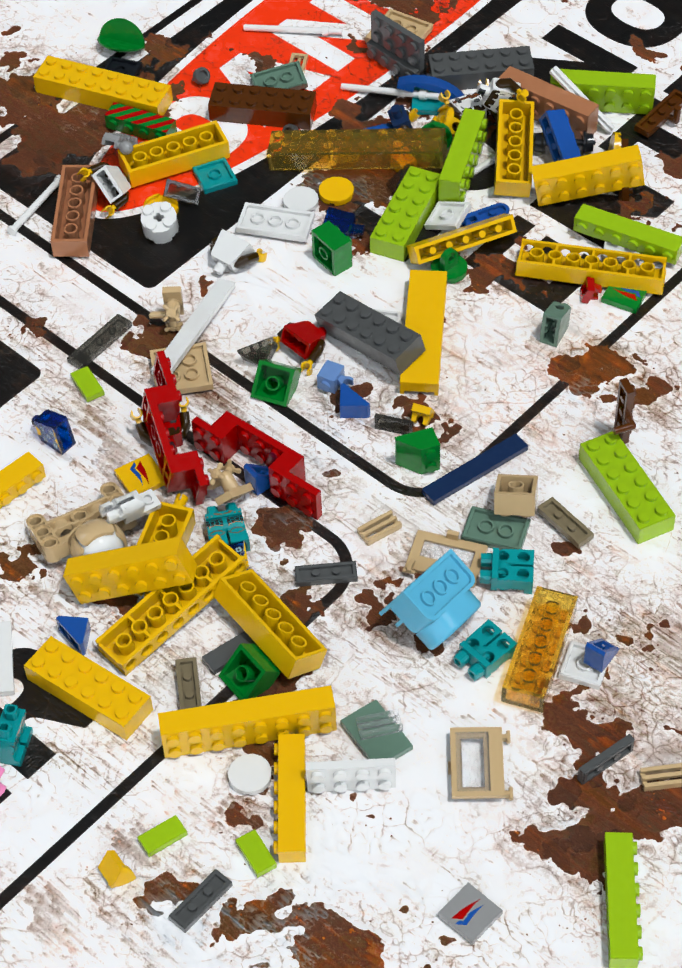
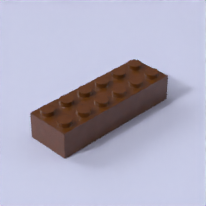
M215 82L208 103L210 121L217 120L219 122L282 128L287 124H293L302 130H311L317 108L316 91Z

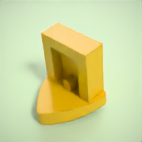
M107 850L98 869L107 880L110 888L120 887L135 880V874L130 867L124 865L115 850Z

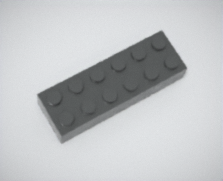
M530 46L428 54L429 76L447 81L459 90L477 89L479 80H481L482 84L486 85V78L490 84L493 78H499L509 66L534 76V64Z
M341 291L315 314L318 326L324 327L328 335L399 375L426 350L420 334Z

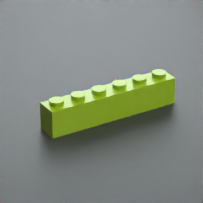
M582 204L574 217L573 231L642 254L667 257V262L674 265L682 254V236L586 204Z
M605 832L603 845L609 968H637L638 962L643 961V947L638 946V939L642 938V927L637 925V918H640L641 915L640 904H636V897H639L640 891L639 883H635V876H638V862H634V855H637V841H633V833Z

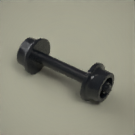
M583 131L582 139H575L577 146H582V154L593 152V145L596 144L594 135ZM535 133V139L533 140L534 151L545 154V146L548 145L544 133Z

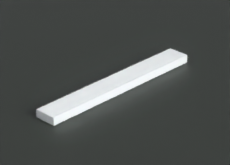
M218 278L165 349L166 358L169 357L171 362V373L175 371L236 287L235 282ZM154 366L151 368V374H152V375H154V374H153Z

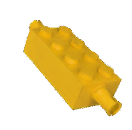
M179 493L176 495L173 504L161 502V508L149 514L137 545L181 536L187 546L196 524L194 509L185 507L188 497L182 494L180 499L181 494ZM150 591L145 592L144 597L148 595Z

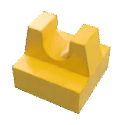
M413 403L411 421L417 423V419L423 417L422 424L428 426L431 418L433 419L435 411L431 407Z

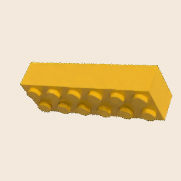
M499 99L494 195L528 198L530 196L532 185L534 101L520 103L517 100Z
M217 120L133 145V151L128 155H124L120 150H117L120 167L131 188L191 170L192 167L224 157L226 159L230 158L229 142Z
M638 145L531 166L538 207L618 191L624 187L633 188L645 185L642 158Z
M180 536L68 558L63 577L80 604L194 583L197 563Z
M253 569L219 579L213 597L288 679L321 667L327 649Z
M52 636L24 664L25 673L29 681L126 741L153 711L150 695Z

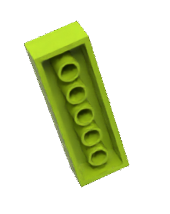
M560 69L590 101L599 104L601 112L647 115L653 109L656 75ZM551 75L550 83L564 89Z
M464 109L439 177L438 201L465 202V191L469 190L470 178H473L475 172L474 166L478 165V154H482V143H485L487 139V132L485 130L488 119H485V111Z
M413 166L409 167L370 236V253L402 262L405 261L408 255L406 246L415 243L438 201L439 173Z
M613 431L580 444L579 460L637 544L674 530L676 515L618 434L614 435Z

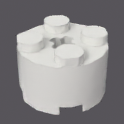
M167 201L154 202L144 206L141 213V224L145 237L156 244L170 242L172 237L178 233L179 228L175 209Z

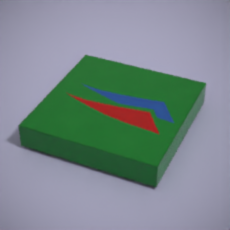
M608 286L601 298V302L636 314L648 293L642 290Z

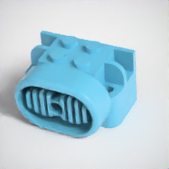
M450 549L383 608L379 614L382 616L391 609L400 619L394 624L397 628L404 623L410 631L416 633V636L429 650H434L481 607V602L469 590L475 583L474 574L455 552Z

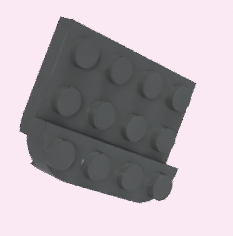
M376 9L372 11L371 40L366 42L368 57L374 58L383 67H386L400 77L420 75L424 71L425 40Z

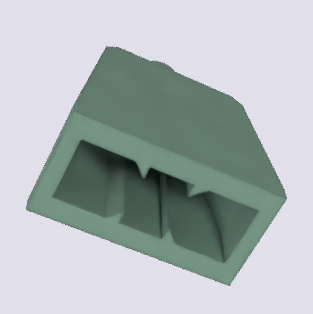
M553 301L543 313L539 342L557 348L569 326L571 307L568 304Z

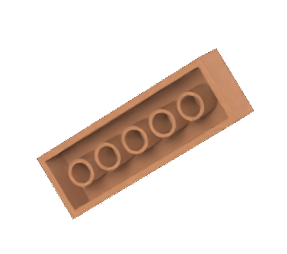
M511 66L499 77L500 79L511 78L515 82L521 83V90H528L529 95L526 97V101H534V120L539 122L540 117L548 110L564 109L576 139H582L583 131L593 135L597 131L599 104Z
M62 165L50 241L53 257L90 256L99 186L91 174L84 182H81L80 179L84 175H77L81 168L89 169L93 165Z

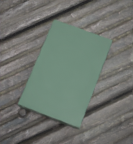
M299 61L250 74L253 86L295 90L308 87Z
M472 506L461 540L487 545L488 548L522 549L531 519L513 515L506 517L494 515L492 510Z
M377 700L340 720L342 727L367 759L395 758L396 760L413 750L412 743Z

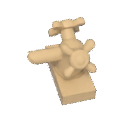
M181 286L162 287L164 302L162 307L165 311H153L149 314V318H163V322H166L165 332H179L181 326H183V322H180L179 317L184 315Z
M231 459L227 460L225 466L219 462L217 468L208 469L211 480L207 489L214 490L222 486L225 492L215 498L218 506L240 498L254 490L251 483L242 486L238 485L233 473L240 474L241 469L235 468Z

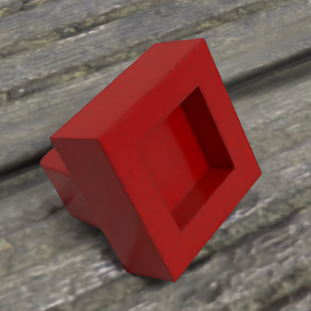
M587 277L580 288L581 302L586 304L590 300H598V293H602V286L594 283V278Z

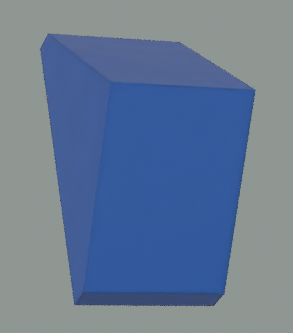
M342 383L340 385V418H369L370 403L346 384Z
M247 463L244 465L245 484L251 483L254 489L252 491L257 496L270 488L268 466Z
M56 617L58 630L84 656L91 632L89 618Z
M602 638L587 642L584 663L602 673L620 648Z

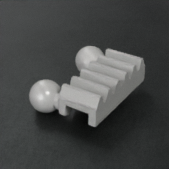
M105 132L101 144L114 146L113 148L119 149L122 154L128 155L132 153L133 145L139 143L138 138L124 133Z

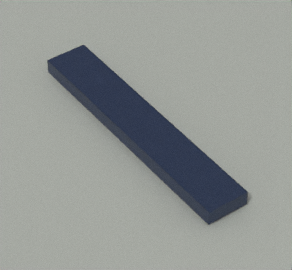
M514 434L422 488V494L434 506L528 450V445L517 434Z

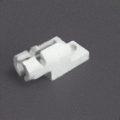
M152 489L140 494L137 490L113 499L111 502L108 501L100 505L99 512L101 518L107 517L106 522L108 524H115L122 520L125 524H128L160 509L161 502Z

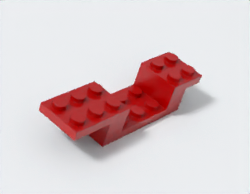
M164 350L156 352L153 369L157 387L144 389L141 405L142 415L167 493L191 489L195 504H204L205 496H207V486L210 484L208 475L204 474L203 471L204 462L202 457L198 456L197 450L175 454L174 446L169 443V430L163 424L164 422L176 420L177 413L180 412L179 403L182 402L180 390L176 389L175 374L171 373L169 357L166 358Z
M228 411L212 425L197 416L191 421L194 446L199 451H204L214 460L225 464L240 449L245 455H250L260 464L268 466L270 492L275 497L285 500L290 506L303 511L308 517L318 520L322 516L321 490L306 482L303 455Z

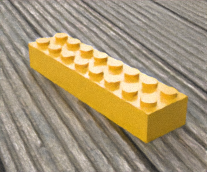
M49 55L33 76L37 93L106 110L116 102L164 116L173 102L171 85Z
M331 685L158 713L165 758H178L188 754L197 755L206 751H221L231 747L240 748L256 743L264 744L268 741L278 740V734H305V737L311 734H326L337 730L336 708Z

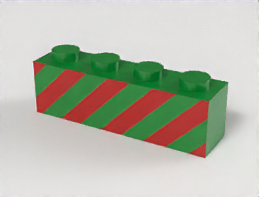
M114 102L105 114L106 128L143 139L152 140L177 132L176 119Z

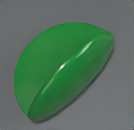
M114 18L107 21L102 26L97 38L99 45L111 51L129 53L145 48V41L141 30L133 22L123 18Z

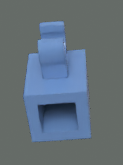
M329 360L325 362L317 374V388L325 392L335 394L342 383L354 384L352 377L345 376L344 365Z

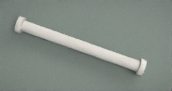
M56 175L54 181L17 221L7 227V232L10 235L15 236L17 230L54 192L60 184L61 175Z

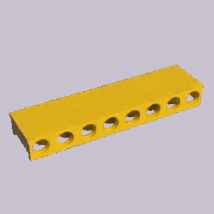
M522 238L515 276L582 285L587 277L594 278V283L605 288L611 286L662 295L667 257ZM526 245L534 246L530 252L524 249ZM550 247L552 250L546 254L543 248ZM567 249L571 253H568L566 256H563L561 251ZM587 252L589 255L583 259L579 253ZM600 254H604L607 256V258H605L603 261H600L597 256ZM624 257L626 260L620 264L616 258ZM642 259L644 263L637 266L635 260ZM659 261L663 264V267L655 268L653 263Z
M410 270L405 327L421 335L426 350L400 375V394H404V391L434 392V396H438L447 271Z
M218 534L192 555L197 563L194 583L151 591L95 640L99 648L98 651L125 676L214 599L213 596L220 578L245 571L249 568L245 557L240 556Z

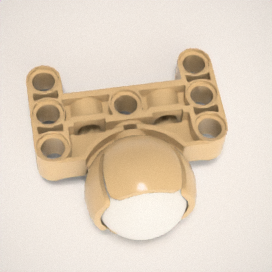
M107 482L102 484L100 487L102 498L54 519L46 521L41 514H32L26 519L31 539L47 562L55 563L68 555L77 557L128 547L123 531L134 528L137 525V521L134 520L125 524L122 520L115 524H108L106 522L107 517L101 518L99 512L100 505L124 495L116 483Z

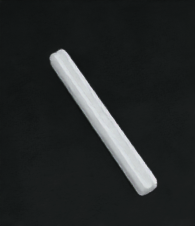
M557 66L550 70L549 73L565 90L589 100ZM599 110L598 124L607 133H610L615 126Z

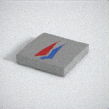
M468 882L438 912V917L473 945L503 914V910Z

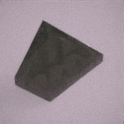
M410 163L405 164L386 183L393 195L411 166Z
M166 179L163 197L197 206L201 188Z
M269 337L241 348L237 352L243 360L258 366L259 360L272 359L278 344L273 337Z
M375 413V429L402 435L413 432L412 420L400 415Z

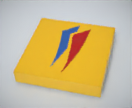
M146 454L114 470L116 477L127 493L137 490L140 494L149 489L154 491L165 486L160 468L150 454Z

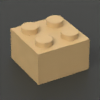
M498 474L494 491V515L504 517L510 515L521 517L535 516L538 499V476Z

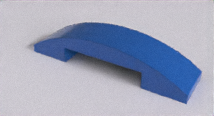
M407 75L398 78L397 89L413 93L415 87L437 93L442 92V94L449 90L451 96L448 100L465 95L456 86L436 77Z

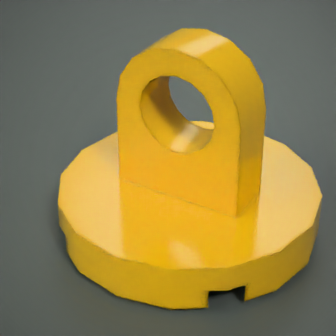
M443 105L437 111L439 112L438 116H434L432 120L448 126L452 137H454L456 132L453 130L452 124H455L458 128L460 120L454 117V109L451 106Z

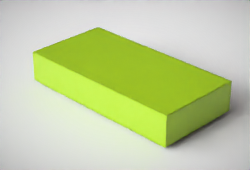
M88 366L70 373L72 380L87 402L105 395L104 390Z
M175 815L141 834L137 839L148 857H151L184 838L188 833Z
M255 829L235 839L238 848L257 878L277 868V863Z

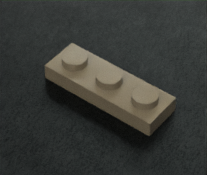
M554 497L549 498L537 507V512L578 549L594 538V533Z
M196 657L176 659L180 710L202 706Z

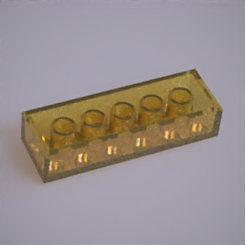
M537 586L502 686L501 702L543 713L576 614L578 596Z

